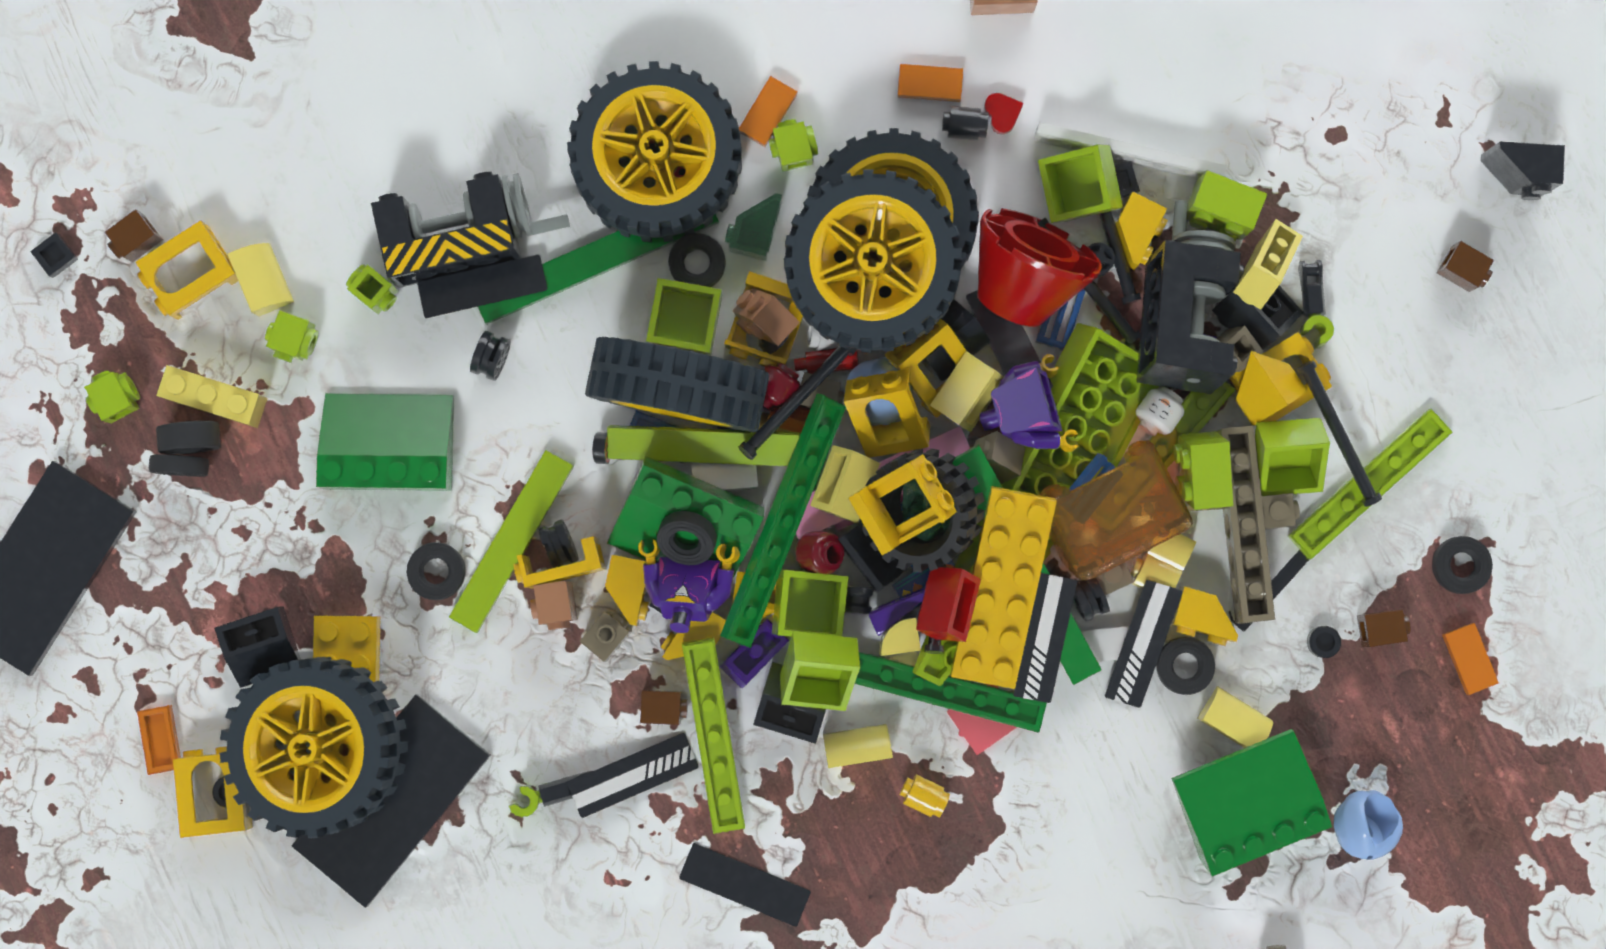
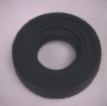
M693 233L683 236L676 241L669 253L668 266L675 281L713 287L724 274L726 258L721 245L714 238L702 233ZM701 250L708 255L710 264L705 272L693 274L686 269L685 258L691 251Z
M154 454L150 455L148 468L149 472L155 474L205 477L208 476L209 459L194 456Z
M677 511L669 514L661 522L657 533V543L662 553L672 561L683 565H697L707 561L714 552L717 542L716 530L711 522L705 517L690 511ZM678 531L690 532L699 539V543L696 545L683 544L676 539L675 533Z
M1468 536L1453 537L1444 541L1435 551L1432 560V570L1437 582L1446 590L1456 594H1469L1481 589L1490 579L1493 569L1492 557L1486 546L1477 539ZM1460 552L1468 554L1474 561L1473 572L1465 578L1456 576L1450 567L1451 559Z
M432 542L422 545L414 551L408 561L406 573L411 588L419 596L429 600H443L451 597L460 589L465 579L466 569L464 560L456 549L444 543ZM432 559H441L448 566V576L442 583L432 584L424 576V567Z
M1178 637L1170 640L1163 646L1156 664V670L1160 681L1167 689L1181 695H1192L1204 690L1212 681L1215 673V659L1209 647L1202 641L1192 637ZM1182 653L1193 655L1198 662L1197 672L1191 678H1181L1174 671V660Z

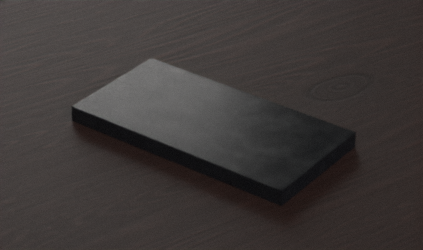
M56 461L50 463L0 542V659L28 676L34 675L137 513L134 509Z
M418 694L414 695L396 717L397 721L405 720L406 729L399 731L400 741L408 742V752L400 754L399 763L406 764L404 773L395 776L393 783L397 784L398 787L394 794L383 799L385 805L379 811L368 815L369 819L360 824L318 838H308V835L298 837L291 845L364 908L371 904L491 757V754Z

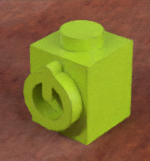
M796 119L780 122L778 123V128H773L774 138L768 139L772 158H779L782 172L813 165V156L819 155L812 125L805 126L804 121L797 123Z
M365 264L360 265L346 282L347 290L378 315L382 310L384 312L388 311L397 300L395 295L399 290L368 264L367 266Z
M279 310L275 323L271 322L265 334L266 347L275 351L273 357L292 363L293 358L301 361L303 359L307 360L314 351L319 332L315 330L316 325L312 322Z
M104 371L92 377V383L84 386L89 395L85 397L89 408L94 414L98 413L100 419L104 422L112 424L140 409L136 402L140 399L139 392L126 372L118 374Z

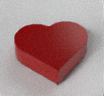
M1001 93L989 95L984 103V111L989 113L993 131L1000 135L1010 133L1016 124L1024 103Z

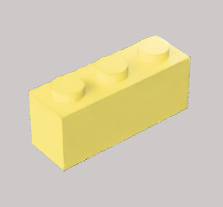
M1275 219L1256 245L1244 269L1243 276L1233 293L1237 294L1245 303L1254 305L1261 310L1281 284L1303 236Z
M166 365L156 395L255 428L259 426L268 399L260 394Z

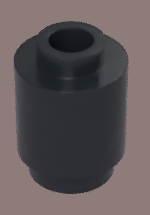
M950 106L949 112H943L942 131H948L947 138L978 140V137L986 138L989 113L981 112V108Z

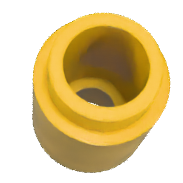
M917 774L913 780L907 777L899 794L904 797L902 804L929 817L935 815L939 818L950 798V794L944 791V787Z

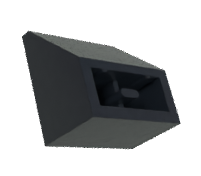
M953 299L948 312L942 320L949 325L966 351L974 356L991 340L977 318ZM939 345L921 361L941 382L945 381L956 367V364L942 345Z
M284 606L275 607L214 627L223 657L240 688L252 685L250 680L257 674L269 672V667L293 660H301Z
M772 661L753 725L816 744L826 709L782 705L780 673L783 664Z

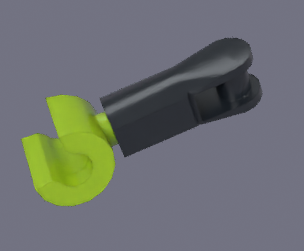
M1316 260L1315 263L1311 264L1299 261L1298 272L1302 292L1303 315L1308 317V320L1300 328L1299 334L1306 335L1312 328L1317 329L1320 337L1314 343L1315 350L1324 346L1332 338L1334 326L1329 318L1323 316L1326 314L1322 261ZM1307 276H1315L1316 283L1308 284Z
M592 771L538 785V791L529 786H520L521 794L529 797L530 804L527 807H521L515 803L509 805V808L516 816L528 817L535 812L540 803H543V806L546 807L573 799L567 782Z

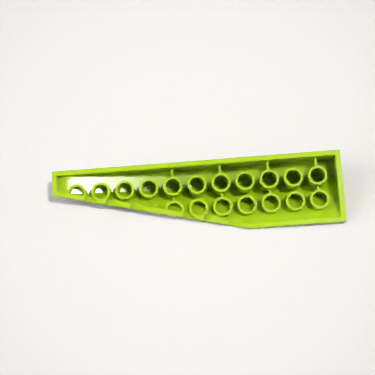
M1078 322L1054 366H1059V370L1050 380L1053 384L1051 391L1062 431L1057 433L1062 436L1067 430L1077 431V436H1067L1066 441L1070 445L1079 446L1072 452H1065L1060 446L1057 449H1035L1023 446L1025 447L1021 476L1001 484L1002 488L1051 497L1057 500L1044 561L1051 554L1050 548L1059 538L1063 539L1070 531L1069 525L1074 521V518L1058 503L1097 453L1104 455L1107 461L1112 463L1115 469L1117 468L1141 422L1136 415L1137 407L1150 390L1159 388V386L1136 382L1139 353L1099 328ZM1101 467L1098 470V472L1094 475L1090 482H1092L1095 479V477L1100 473L1103 467ZM1082 490L1081 493L1077 496V498L1073 501V503L1071 504L1072 506H1073V505L1075 504V502L1079 499V497L1083 494V490ZM983 520L977 523V525L982 526ZM981 531L979 535L972 539L974 542L970 547L959 554L954 568H961L972 574ZM926 635L913 673L941 686L951 673L957 641L942 640L941 645L944 646V654H929L924 652L925 645L928 644L929 636Z

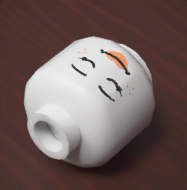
M1161 387L1160 390H1150L1136 409V415L1141 421L1139 427L1151 436H1155L1157 433L1163 435L1170 434L1184 415V408L1181 405L1183 402L1182 398L1166 387Z

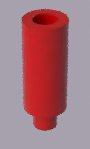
M837 348L805 352L804 358L794 359L795 371L807 370V373L813 374ZM857 350L853 356H847L833 372L855 368L858 365Z

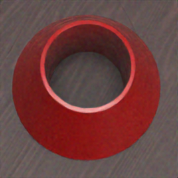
M1001 208L999 214H991L993 210L988 209L983 213L980 220L977 296L984 306L1000 317L1024 326H1039L1098 277L1102 269L1099 258L1085 244H1082L1081 248L1067 240L1070 234L1051 223L1045 225L1049 230L1044 229L1038 225V222L1042 219L1015 210Z

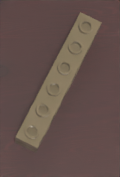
M1254 426L1219 429L1216 432L1230 442L1233 506L1222 508L1235 623L1275 620Z

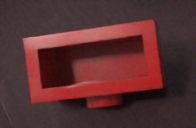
M940 567L930 571L921 610L918 614L916 630L936 640L966 642L981 579L961 568Z

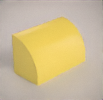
M269 243L249 245L227 253L251 313L260 317L294 302Z
M966 351L930 406L971 432L980 419V413L984 412L991 403V392L998 387L999 382L1004 376Z
M833 445L810 506L858 524L859 516L848 497L866 487L865 485L868 480L876 475L880 463L856 451Z
M916 618L898 621L885 631L879 645L880 656L921 651L919 634L916 630Z
M1216 686L1197 719L1243 748L1267 739L1273 726V720Z
M887 724L823 734L828 768L893 758Z

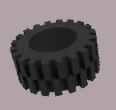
M922 448L913 450L908 454L905 453L878 469L876 475L871 477L865 485L873 483L923 454L926 460L934 465L939 482L944 490L951 494L954 500V507L957 512L950 517L949 526L943 535L929 536L919 533L882 556V559L888 563L895 558L898 559L897 568L906 570L913 565V572H923L928 567L930 571L938 569L969 548L974 542L972 539L979 535L982 526L977 525V523L984 519L985 510L977 509V506L985 500L983 492L975 494L973 489L979 482L976 476L968 480L964 473L970 468L964 462L958 466L953 465L955 456L949 453L938 458L940 450L930 449L923 453ZM905 484L880 497L896 526L906 521L900 505L901 493ZM864 526L862 529L865 536H867L869 533ZM872 542L870 544L874 551L878 550L875 543Z

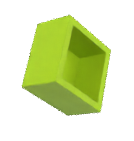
M1097 144L1038 160L1051 223L1072 221L1123 208L1110 145Z
M1206 170L1194 185L1188 200L1186 219L1189 220L1188 224L1200 230L1210 228L1233 238L1235 242L1237 239L1241 241L1254 230L1267 193Z
M658 278L646 342L711 356L722 302V290Z
M1321 418L1257 422L1255 444L1261 497L1291 493L1323 492L1330 441Z
M1216 431L1177 435L1178 444L1173 446L1174 460L1176 464L1179 463L1180 476L1175 477L1177 495H1181V498L1194 510L1233 506L1230 442Z
M782 569L776 584L772 634L791 637L793 631L842 636L848 576Z
M793 631L780 673L781 704L846 711L860 669L857 638Z

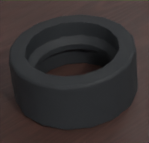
M215 421L176 422L160 425L156 428L158 453L190 454L221 448L219 423Z

